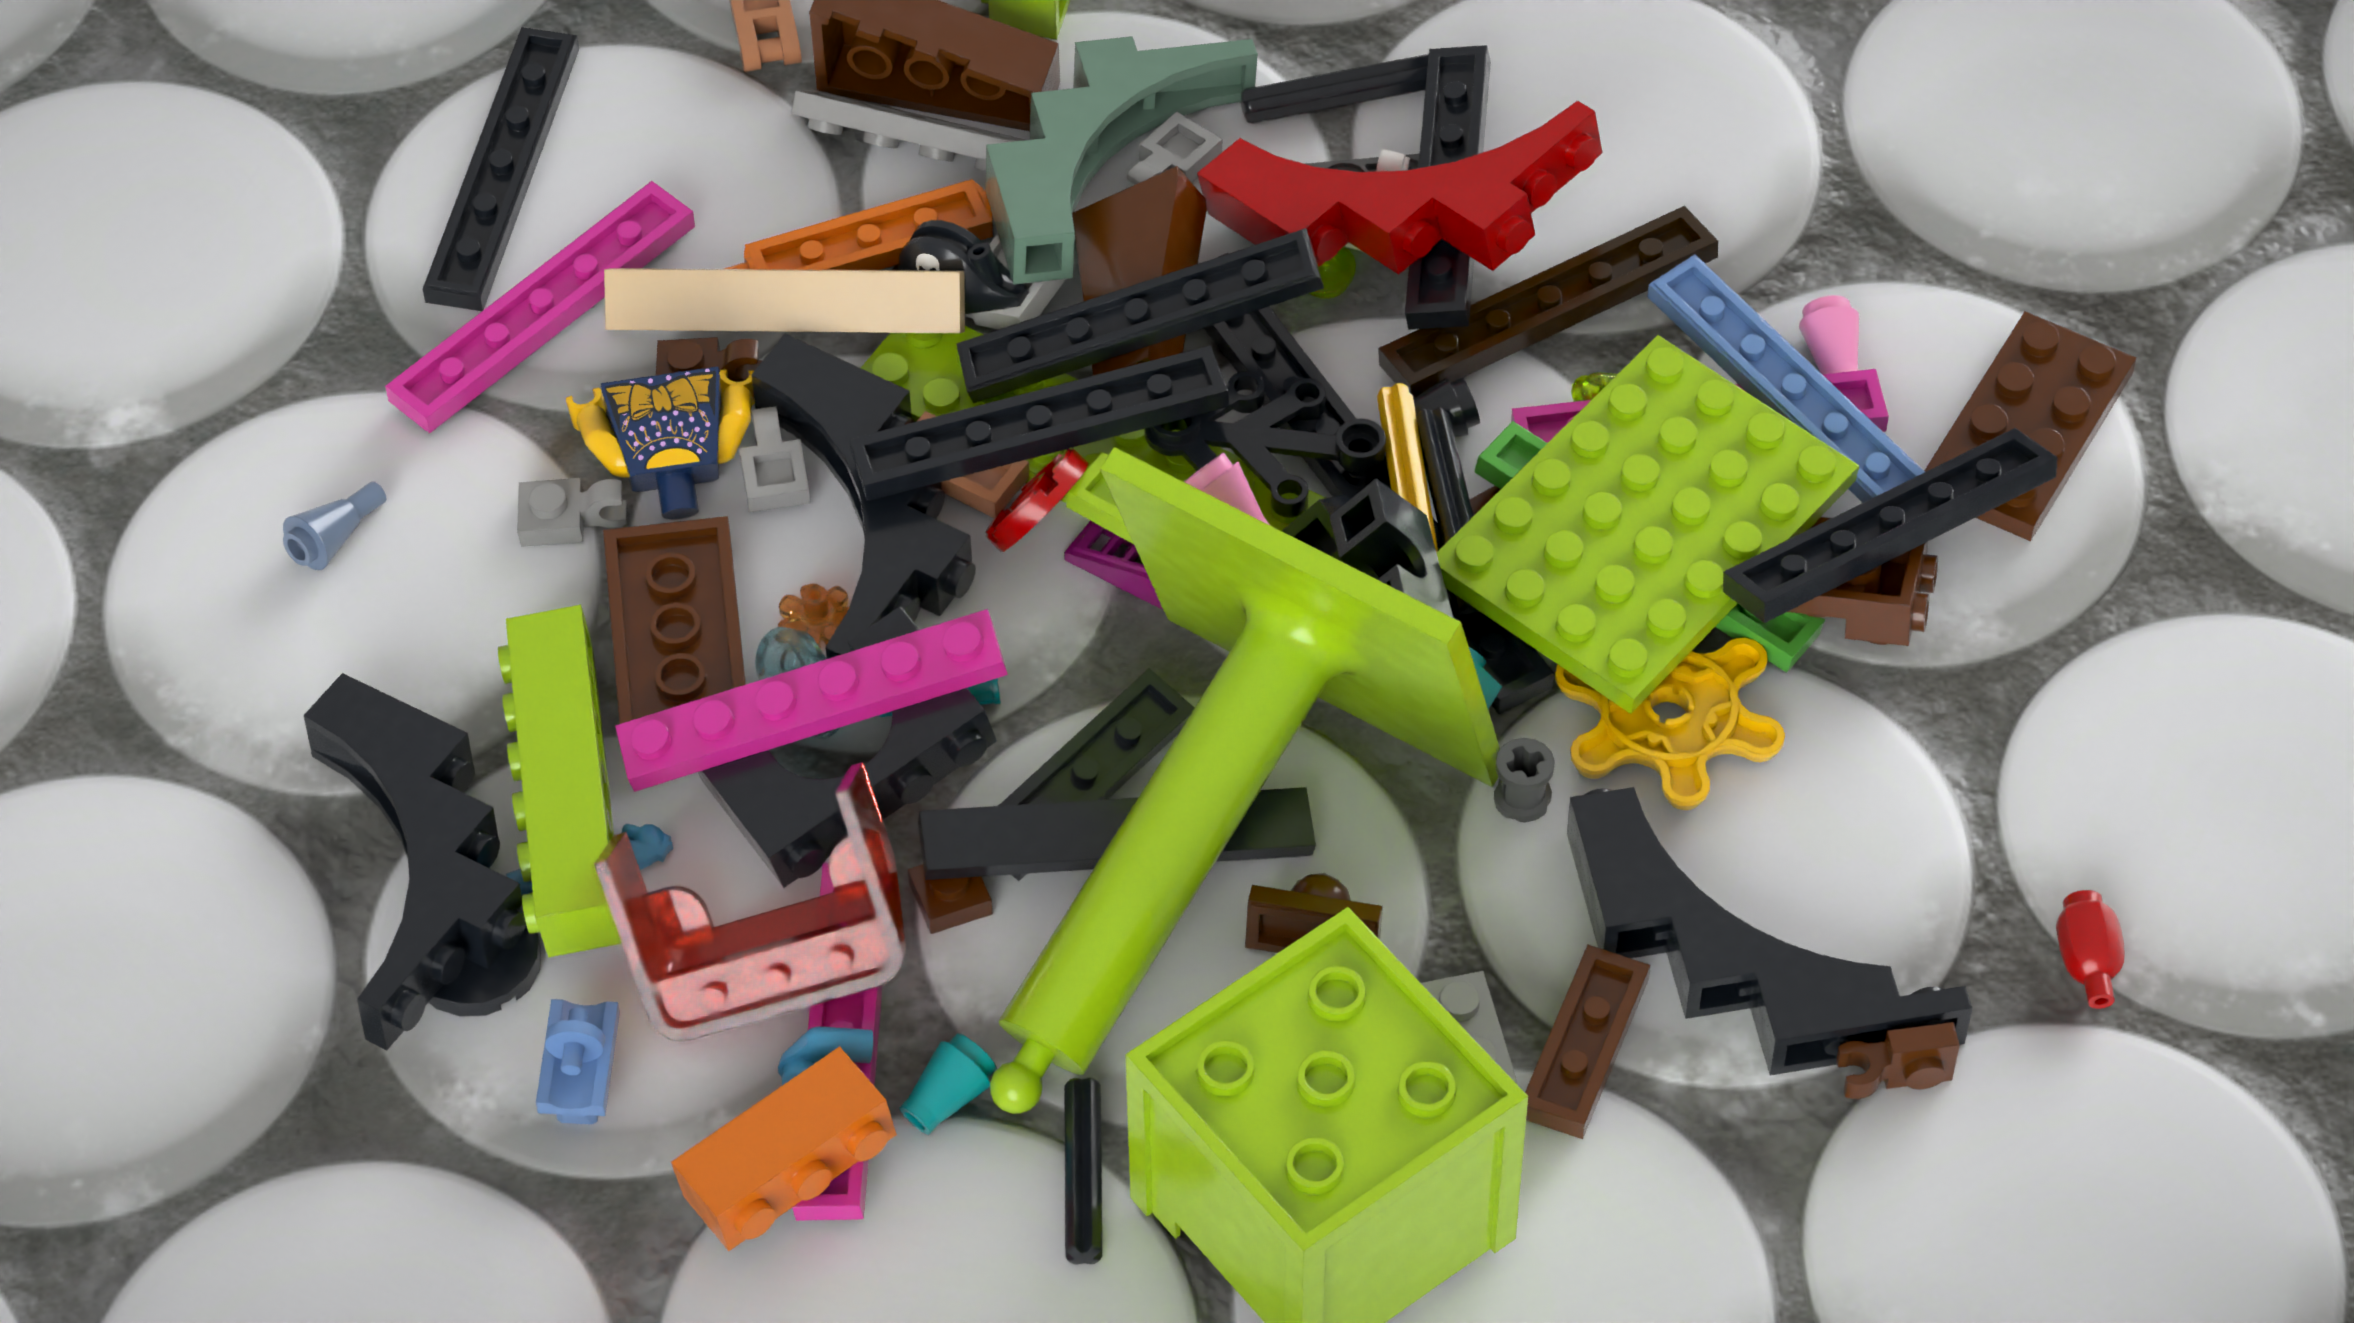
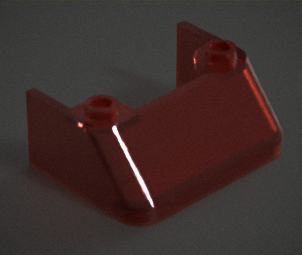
M863 762L849 767L835 792L849 834L838 841L829 858L828 869L835 892L714 927L707 905L693 890L682 886H670L647 892L627 832L616 834L612 837L594 865L649 1021L660 1035L679 1042L694 1040L879 987L890 982L898 974L906 956V940L896 859Z

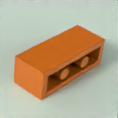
M839 1046L671 1161L683 1197L725 1248L730 1251L746 1239H754L765 1233L772 1226L775 1219L802 1200H810L820 1195L829 1186L831 1180L857 1162L867 1161L875 1157L885 1147L886 1143L897 1134L887 1100Z

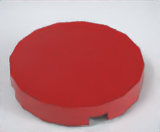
M1068 448L1062 455L1059 453L1021 489L1022 493L1009 507L1012 512L1007 508L1005 511L1002 509L987 527L985 537L1000 552H1005L1052 510L1080 479L1089 463L1074 448L1071 450Z

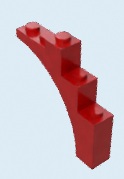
M1576 101L1544 125L1498 148L1451 163L1404 171L1355 172L1320 168L1275 156L1239 138L1197 172L1202 194L1206 199L1207 212L1210 216L1254 245L1306 228L1312 241L1318 267L1331 260L1341 248L1350 243L1399 275L1418 258L1425 256L1438 241L1443 239L1494 271L1511 255L1520 252L1528 241L1535 236L1531 213L1538 207L1548 203L1553 195L1577 174L1588 169L1603 151L1595 111Z

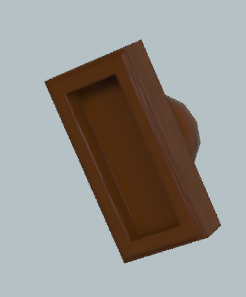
M1326 873L1307 875L1298 880L1290 891L1252 885L1247 905L1245 948L1279 953L1347 907L1380 940L1383 906L1351 901L1348 889L1338 879Z

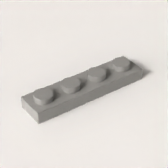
M814 89L795 91L791 111L793 115L809 118L808 128L815 131L842 135L843 128L848 127L865 131L863 141L878 146L898 148L899 140L920 144L918 154L921 156L952 162L955 153L976 158L974 168L986 171L987 144L1025 141V139Z

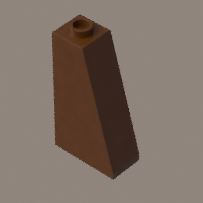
M1178 166L1072 213L1083 301L1198 264L1207 211L1206 199ZM1186 334L1093 364V376L1183 353Z

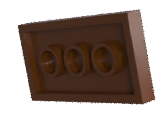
M2024 311L1924 471L1935 468L2014 428L2018 429L2058 457L2056 478L1976 518L2031 542L2134 372L2136 357Z
M728 516L603 530L619 723L622 724L746 685Z

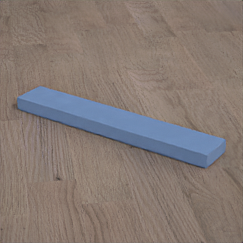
M1695 254L1649 284L1647 297L1747 393L1860 465L1856 481L1848 489L1862 503L1925 472Z

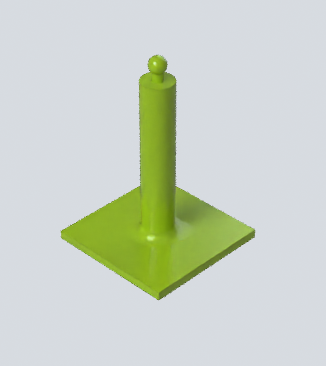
M1116 447L1112 449L1100 470L1167 619L1229 651V654L999 1019V1025L1023 1046L1012 1062L1002 1064L993 1073L990 1083V1095L994 1104L1001 1110L1013 1114L1030 1111L1039 1102L1042 1094V1077L1051 1063L1077 1075H1084L1317 698L1340 708L1492 788L1499 778L1496 771V759L1500 746L1460 621Z

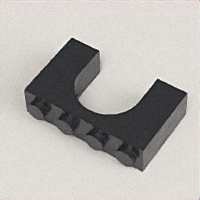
M900 606L848 641V645L851 651H855L920 629ZM967 688L891 711L892 723L890 732L879 752L861 768L840 777L811 779L798 776L781 766L768 750L700 771L698 774L704 785L782 887L785 888L798 878L808 877L818 871L828 857L850 842L869 836L882 820L905 804H912L924 798L931 791L934 784L959 767H966L975 763L983 756L988 747L997 742L984 708Z

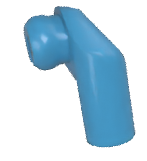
M821 1026L809 1029L781 1056L778 1064V1073L781 1076L782 1085L839 1046L854 1063H870L873 1052V1031L868 1029Z

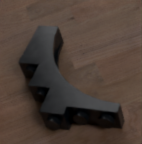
M785 333L751 374L755 408L761 409L776 406L779 426L793 434L797 439H801V442L827 465L848 494L863 529L865 539L862 572L846 615L825 647L826 659L851 652L848 641L900 606L913 622H915L919 614L920 607L937 616H941L954 597L961 598L967 593L974 580L976 566L972 563L971 536L936 519L945 501V492L942 490L941 482L870 501L866 500L852 457L849 439L915 422L911 414L910 391Z
M342 673L303 716L312 757L348 778L380 808L401 840L408 860L409 884L402 921L384 962L357 998L365 1040L387 1051L404 1031H409L417 1025L424 1013L425 1006L443 985L452 983L458 977L465 959L488 969L504 949L509 950L518 943L524 932L526 922L520 883L490 869L500 849L494 808L465 794L475 775L468 733Z

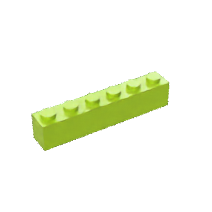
M580 604L506 618L508 645L498 646V659L503 681L505 684L512 683L513 693L502 695L508 730L509 732L517 731L518 742L507 743V752L513 780H522L523 791L512 793V803L518 830H527L528 842L517 843V854L523 881H532L533 893L522 895L523 912L529 934L540 932L548 958L627 943L594 649L582 606Z

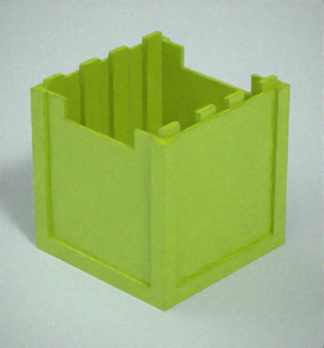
M1349 907L1125 1054L1130 1198L1146 1216L1153 1213L1175 1239L1181 1235L1182 1229L1265 1323H1385L1491 1249L1495 1254L1516 1239L1528 1095Z

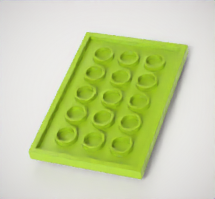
M1657 335L1437 552V557L1446 589L1631 714L1737 605L1736 601L1723 592V572L1809 530L1856 481L1860 465Z

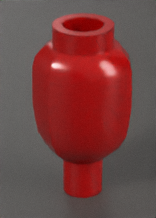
M2093 890L2076 891L2064 898L2062 903L2064 910L2056 921L2059 948L2067 972L2078 983L2085 985L2088 1005L2091 1008L2102 1009L2111 1006L2115 1002L2111 980L2121 971L2124 964L2125 951L2122 930L2114 910L2103 903L2100 893Z

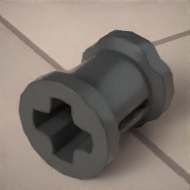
M1519 738L1509 741L1499 750L1496 759V771L1500 779L1494 790V803L1496 809L1504 817L1525 823L1535 821L1546 814L1547 806L1552 798V791L1548 782L1553 776L1555 760L1552 751L1544 743L1536 739Z

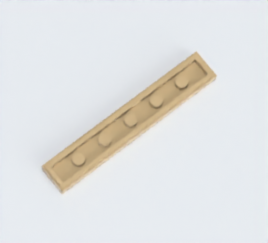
M604 269L605 330L873 333L965 332L964 271Z

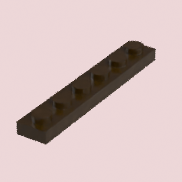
M1684 205L1472 304L1470 307L1469 326L1418 329L1379 347V366L1395 384L1403 383L1407 385L1409 393L1415 398L1446 377L1450 382L1463 378L1648 291L1651 282L1694 254L1704 263L1718 258V240Z

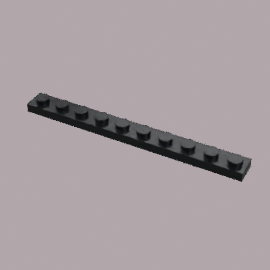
M1270 306L1204 328L1237 373L1250 371L1258 374L1263 379V406L1287 393L1290 386L1299 379L1312 378L1323 384L1326 390L1324 413L1317 419L1308 421L1295 417L1279 426L1280 429L1336 435L1337 430L1345 422L1356 419ZM1308 396L1299 398V400L1303 402H1311L1316 400L1315 398ZM1386 456L1382 464L1375 471L1365 476H1356L1348 473L1335 460L1302 457L1332 497L1346 494L1351 499L1375 479H1378L1391 489ZM1433 518L1437 548L1439 551L1443 547V543L1438 523ZM1446 589L1453 618L1461 622L1468 646L1486 660L1483 668L1502 686L1491 704L1498 714L1553 688L1554 672L1535 648L1483 613L1474 612L1469 615L1462 613L1458 609L1455 594Z

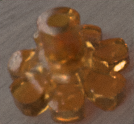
M813 583L801 587V599L793 595H785L779 603V613L785 618L778 623L781 640L788 644L798 640V647L801 652L810 655L818 654L821 648V641H824L825 645L828 644L849 607H846L849 601L848 594L839 586H834L826 591L824 587Z

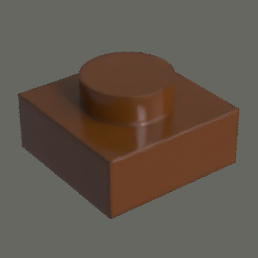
M923 864L908 869L909 885L930 934L993 914L992 900L982 877L925 880Z

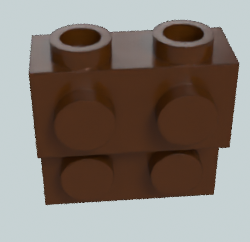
M1820 517L1811 528L1831 518ZM1928 542L1788 612L1806 614L1811 617L1846 619L1845 639L1868 641L1878 645L1894 644L1909 646L1912 631L1925 632L1930 596L1921 592L1934 593L1938 571V555L1927 554Z

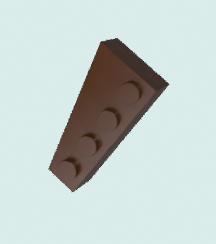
M814 0L809 11L816 87L818 91L1030 132L1031 93L1058 90L1060 85L1059 43L939 0Z

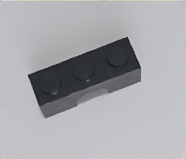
M1375 479L1330 515L1334 538L1341 560L1351 567L1453 618L1426 514L1378 479Z

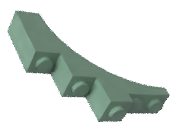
M1133 36L1075 42L1073 88L1031 93L1030 140L986 145L985 192L1013 285L1073 278L1075 230L1072 213L1075 211L1086 185L1108 159L1135 138L1162 125L1174 113L1178 112L1185 116L1209 107L1241 102V92L1247 88L1255 87L1258 53L1253 39L1137 51Z

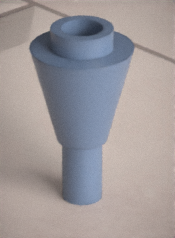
M370 482L346 500L340 499L287 517L283 523V545L288 555L299 565L308 566L314 570H323L359 525L360 520L386 502V494L383 488L376 482Z

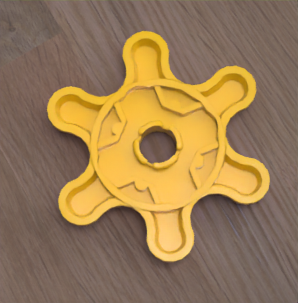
M1735 638L1728 641L1715 652L1703 654L1691 651L1631 714L1557 664L1555 679L1563 694L1572 700L1593 706L1601 714L1596 727L1589 732L1579 735L1573 741L1570 748L1571 761L1581 775L1590 779L1602 778L1612 770L1625 764L1636 763L1650 767L1661 776L1662 791L1674 808L1686 811L1695 809L1706 799L1710 792V779L1706 772V762L1722 754H1734L1753 762H1767L1777 755L1784 745L1785 733L1779 722L1769 716L1750 712L1741 704L1738 697V692L1741 688L1754 682L1765 671L1768 661L1766 650L1753 639ZM1670 702L1681 706L1685 713L1678 718H1667L1665 723L1660 722V716L1652 708L1660 703Z

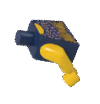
M718 367L601 383V389L599 387L592 389L594 394L592 401L586 404H577L573 401L571 395L566 397V403L574 428L580 431L585 445L613 476L628 478L634 492L658 489L662 517L665 519H682L699 512L695 484L713 482L719 479V464L733 459L751 422V409L755 404L751 375L754 370H749V377L740 382L729 380L727 369L720 370L719 373Z

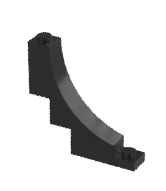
M1634 787L1618 790L1601 788L1589 791L1584 795L1570 797L1567 837L1598 948L1628 958L1667 953L1685 1019L1750 1009L1770 1076L1837 1065L1836 1057L1840 1045L1850 1041L1865 1043L1885 1042L1887 1031L1954 1022L1959 1044H1965L1973 1009L1966 986L1948 989L1925 987L1910 995L1900 996L1891 966L1858 963L1821 955L1786 943L1758 930L1725 910L1700 890L1676 865L1658 841L1646 819Z

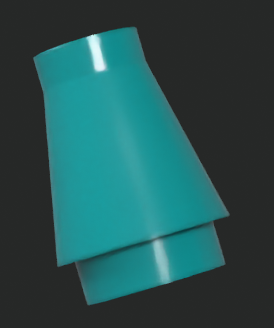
M957 1033L949 1043L945 1041L939 1043L911 1094L899 1107V1110L914 1127L930 1135L941 1122L990 1087L989 1078L997 1070V1067L980 1046L968 1037Z

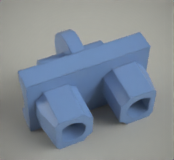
M551 999L536 1097L538 1113L556 1114L558 1121L570 1124H594L598 1122V1116H606L620 1016L618 1002L606 1001L597 1005H579L562 999Z

